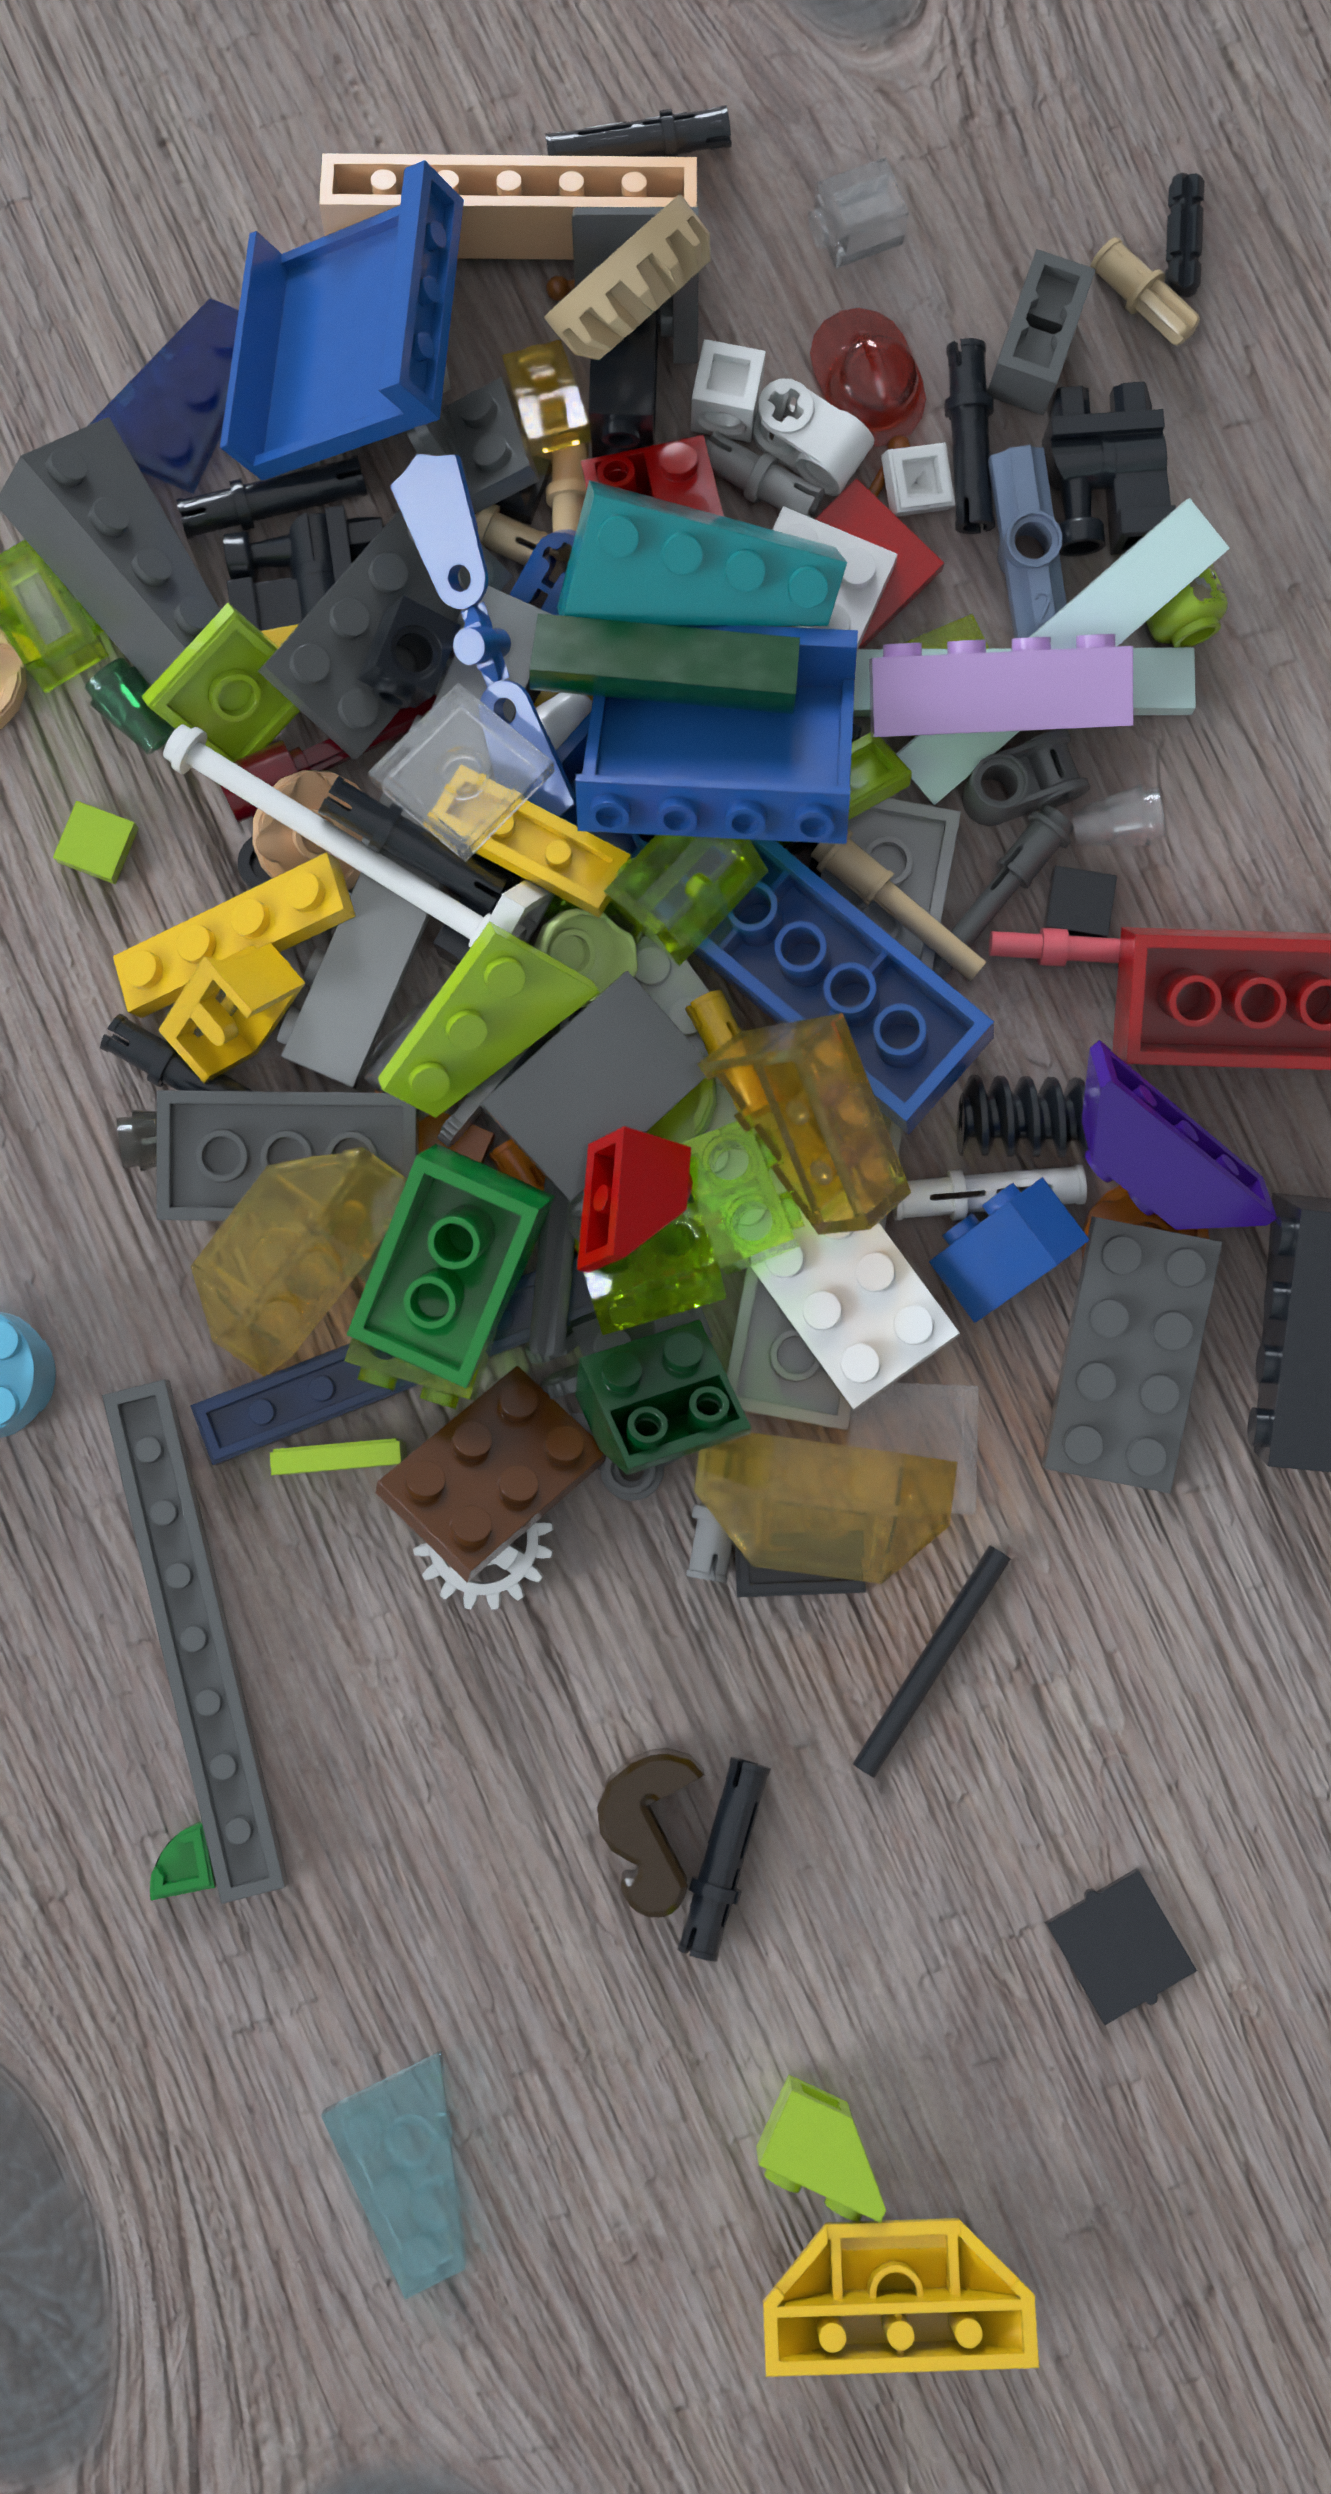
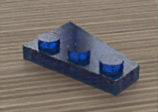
M212 298L205 302L89 424L91 425L110 417L141 472L194 494L222 435L239 312L238 309Z

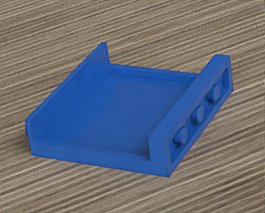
M426 160L404 169L400 206L283 254L257 231L249 234L220 448L260 480L264 481L440 419L464 199Z
M669 625L799 637L797 688L793 714L593 696L582 774H576L575 779L578 831L847 844L858 630L750 625Z

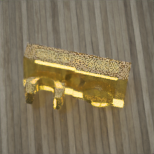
M561 339L544 344L531 345L525 349L502 355L505 374L532 457L591 441L589 421Z

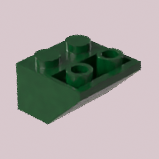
M700 1319L579 1358L575 1396L599 1450L627 1475L748 1435L751 1432L752 1427Z

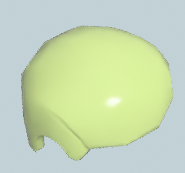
M578 908L561 911L542 926L534 945L538 950L594 982L600 993L580 1008H585L625 971H628L634 978L638 971L636 942L632 934L620 928L605 913H602L600 918Z

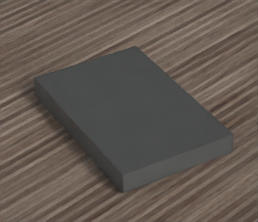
M625 971L489 1094L480 1105L567 1201H572L584 1190L589 1143L623 1126L647 1132L709 1075L714 1068L628 971Z

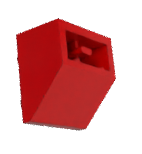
M704 435L581 461L586 489L589 480L724 517Z

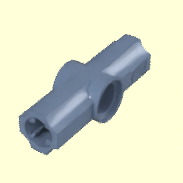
M1025 445L1008 448L1003 452L991 455L988 459L1000 540L997 550V561L1001 571L1005 574L1014 638H1029L1066 605L1059 556L1062 546V532L1053 515L1044 447ZM1031 536L1037 539L1043 548V557L1029 559L1022 556L1016 548L1015 538Z

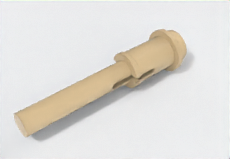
M848 829L847 844L819 843L810 856L819 862L816 867L819 872H823L826 868L863 899L867 906L874 900L967 980L971 981L985 965L986 961L890 881L894 873L891 870L888 871L850 838L854 834L851 830Z

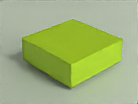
M76 800L53 859L59 864L116 885L139 827L133 821Z

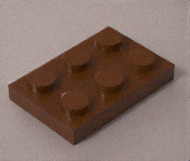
M516 1366L377 1481L375 1493L468 1583L601 1466L605 1461L606 1455L599 1450L594 1437L554 1399H550V1396L519 1366Z

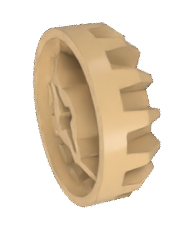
M679 194L544 316V319L574 355L600 360L711 260L710 232L682 195Z

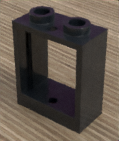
M658 309L600 360L590 358L588 415L592 458L655 445L659 336Z

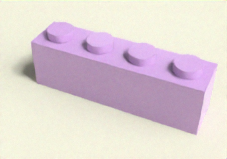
M1115 634L1076 636V648L1052 650L1051 637L1012 639V651L987 653L986 640L947 642V654L922 655V643L883 645V657L869 659L871 737L1133 726V646L1115 647Z

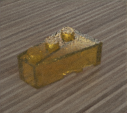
M843 1013L740 1031L697 1064L709 1081L716 1076L719 1078L741 1109L733 1116L743 1130L747 1132L754 1128L777 1160L770 1168L818 1235L871 1230L911 1193Z

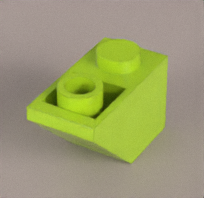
M788 2074L756 2146L758 2165L766 2169L764 2176L775 2185L790 2192L800 2193L803 2186L825 2196L824 2204L844 2218L858 2222L861 2220L862 2215H865L881 2223L886 2208L848 2102Z

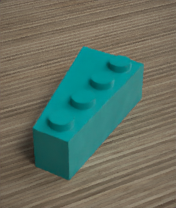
M589 480L557 610L561 616L658 625L828 626L847 561L834 546Z

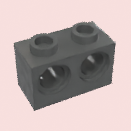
M1036 249L987 390L989 396L1044 415L1061 374L1096 269Z

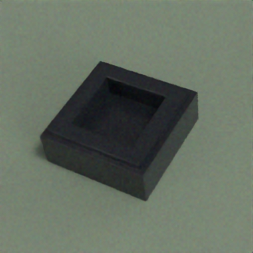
M1055 865L1051 873L1043 928L1068 929L1070 936L1107 938L1109 935L1117 875Z

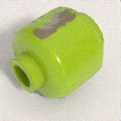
M1211 564L1146 621L1150 634L1155 641L1163 644H1173L1174 648L1193 647L1211 638L1221 629L1219 621L1227 612L1228 601L1213 565Z

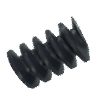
M971 1075L967 1079L958 1103L957 1149L959 1155L963 1156L969 1138H976L981 1156H988L995 1138H1001L1007 1157H1014L1020 1139H1027L1032 1157H1039L1045 1141L1053 1140L1057 1157L1065 1158L1071 1140H1078L1083 1159H1086L1085 1152L1089 1148L1082 1125L1085 1081L1080 1077L1070 1079L1063 1094L1059 1080L1055 1077H1047L1044 1079L1039 1093H1037L1033 1079L1030 1076H1022L1019 1078L1012 1094L1007 1078L997 1075L994 1077L988 1093H986L982 1078L979 1075Z

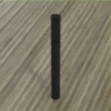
M988 1546L852 1763L854 1766L875 1778L1010 1562V1557L996 1548Z

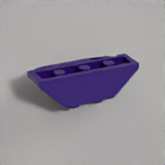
M1099 1040L1089 1048L1082 1125L1089 1148L1085 1152V1157L1091 1169L1100 1179L1107 1183H1110L1112 1180L1117 1182L1128 1191L1134 1204L1144 1214L1148 1216L1154 1213L1157 1214L1175 1230L1267 1226L1277 1219L1263 1176L1251 1166L1245 1164L1122 1061L1102 1041Z

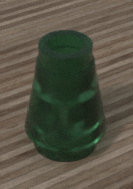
M121 657L99 670L88 681L85 690L92 697L90 706L149 755L164 746L175 729L146 705L141 696L150 688L148 682L135 666L131 667Z

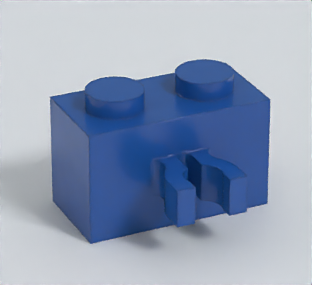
M1043 1177L1022 1192L1019 1191L1014 1183L1004 1188L982 1205L989 1217L980 1223L973 1213L942 1235L949 1247L929 1261L974 1323L1056 1267L1090 1240Z

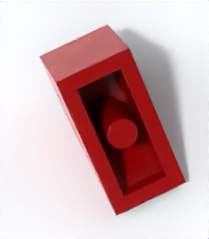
M626 1126L588 1144L577 1270L590 1273L625 1258L687 1210V1201L693 1186L690 1174L691 1147Z

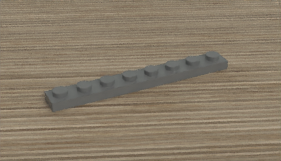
M163 1379L102 1395L220 1902L224 1904L285 1888L289 1884L170 1380Z

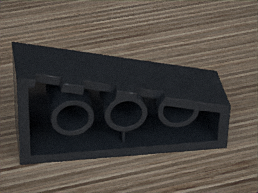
M1272 1193V1204L1277 1219L1270 1223L1262 1344L1257 1352L1255 1367L1256 1380L1259 1383L1257 1407H1253L1249 1414L1247 1427L1248 1443L1250 1446H1254V1452L1268 1467L1331 1472V1198Z

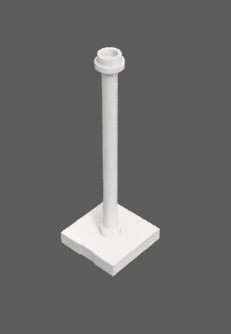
M182 724L175 729L165 745L163 757L172 762V769L180 774H185L191 768L199 771L470 939L468 945L470 948L489 921L524 942L529 943L555 894L536 884L524 880L502 894L492 914L488 913L485 917H482L205 745L207 733L200 728L194 727L191 729Z

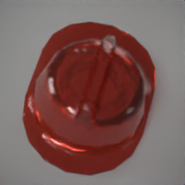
M863 308L842 310L824 320L813 336L810 358L813 372L826 401L837 409L855 416L864 423L874 437V445L872 447L887 446L889 440L896 435H903L905 437L911 435L922 419L926 395L918 366L904 335L896 324L878 311Z

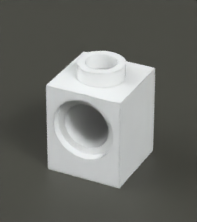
M704 339L692 394L691 431L709 435L718 431L726 438L751 442L758 410V400L763 386L766 351Z

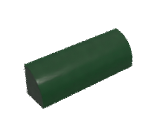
M538 613L529 667L531 690L793 714L797 688L800 638Z

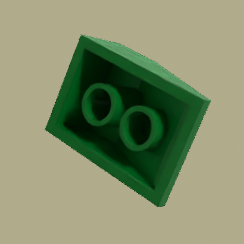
M437 1143L421 1152L415 1158L346 1335L467 1388L476 1373L530 1259L555 1196Z

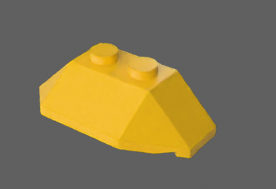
M959 2218L882 2220L881 2223L877 2221L826 2222L763 2300L766 2377L1039 2368L1034 2293Z

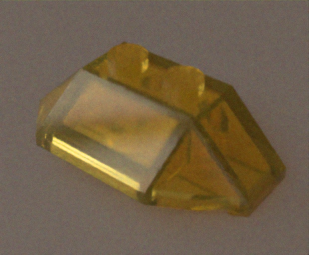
M364 1147L344 1150L343 1153L313 1156L267 1165L191 1265L212 1341L262 1376L269 1375L290 1359L360 1272L388 1230L407 1178Z
M750 1433L699 1451L693 1491L753 1567L883 1584L950 1526L958 1462Z

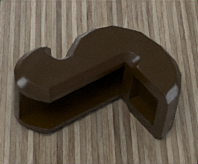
M670 1748L651 1749L630 1758L608 1777L597 1805L599 1830L606 1844L612 1852L637 1865L635 1870L626 1869L622 1872L621 1892L629 1905L637 1913L647 1917H665L675 1912L680 1907L688 1888L686 1883L688 1878L650 1804L705 1775L704 1768L689 1753Z

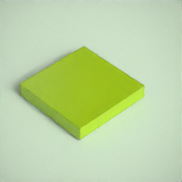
M229 603L219 611L141 696L150 709L175 729L184 724L191 729L198 727L207 733L205 745L232 762L267 747L300 712L290 700L258 672L278 649V646Z

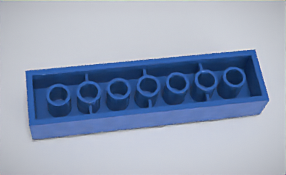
M591 711L556 750L575 796L576 774H582ZM574 805L561 818L578 827L577 806ZM589 832L631 854L632 865L617 889L908 1135L994 1039V1021L778 842L773 840Z

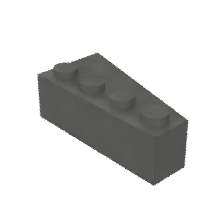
M110 417L20 456L0 492V510L152 686L219 613L220 608Z

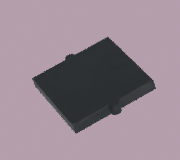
M1137 1868L1097 1892L1091 1888L1087 1889L1084 1893L1085 1899L1045 1922L1104 2025L1114 2021L1144 2002L1149 2005L1155 2004L1158 1999L1157 1994L1197 1971Z

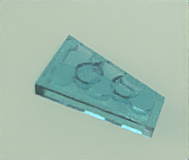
M442 2051L325 2108L321 2114L322 2120L405 2299L465 2270L467 2263L458 2181L455 2177L451 2144L449 2110H447L445 2094V2072Z

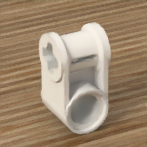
M778 379L770 382L761 392L753 430V438L757 447L763 453L767 452L778 458L780 463L800 475L802 479L815 486L818 485L824 488V494L838 496L874 445V437L870 430L855 416L837 409L807 389L802 383L793 379ZM792 397L796 399L795 406L791 405ZM783 415L787 416L782 422H779ZM770 432L774 434L773 440L769 438Z

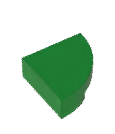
M202 1821L178 1833L161 1852L151 1874V1901L211 1889L217 1886Z

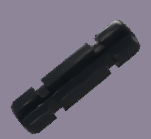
M1182 172L1172 178V183L1169 186L1168 207L1171 209V214L1168 215L1166 244V262L1169 266L1165 270V284L1178 296L1187 298L1195 295L1197 288L1201 284L1199 256H1202L1204 212L1201 201L1204 200L1205 181L1198 173L1187 174Z

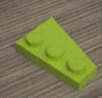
M489 921L381 1072L378 1081L384 1092L437 1118L600 992L589 978Z

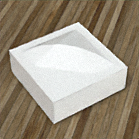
M946 442L889 449L881 455L889 510L896 517L944 511L955 506Z

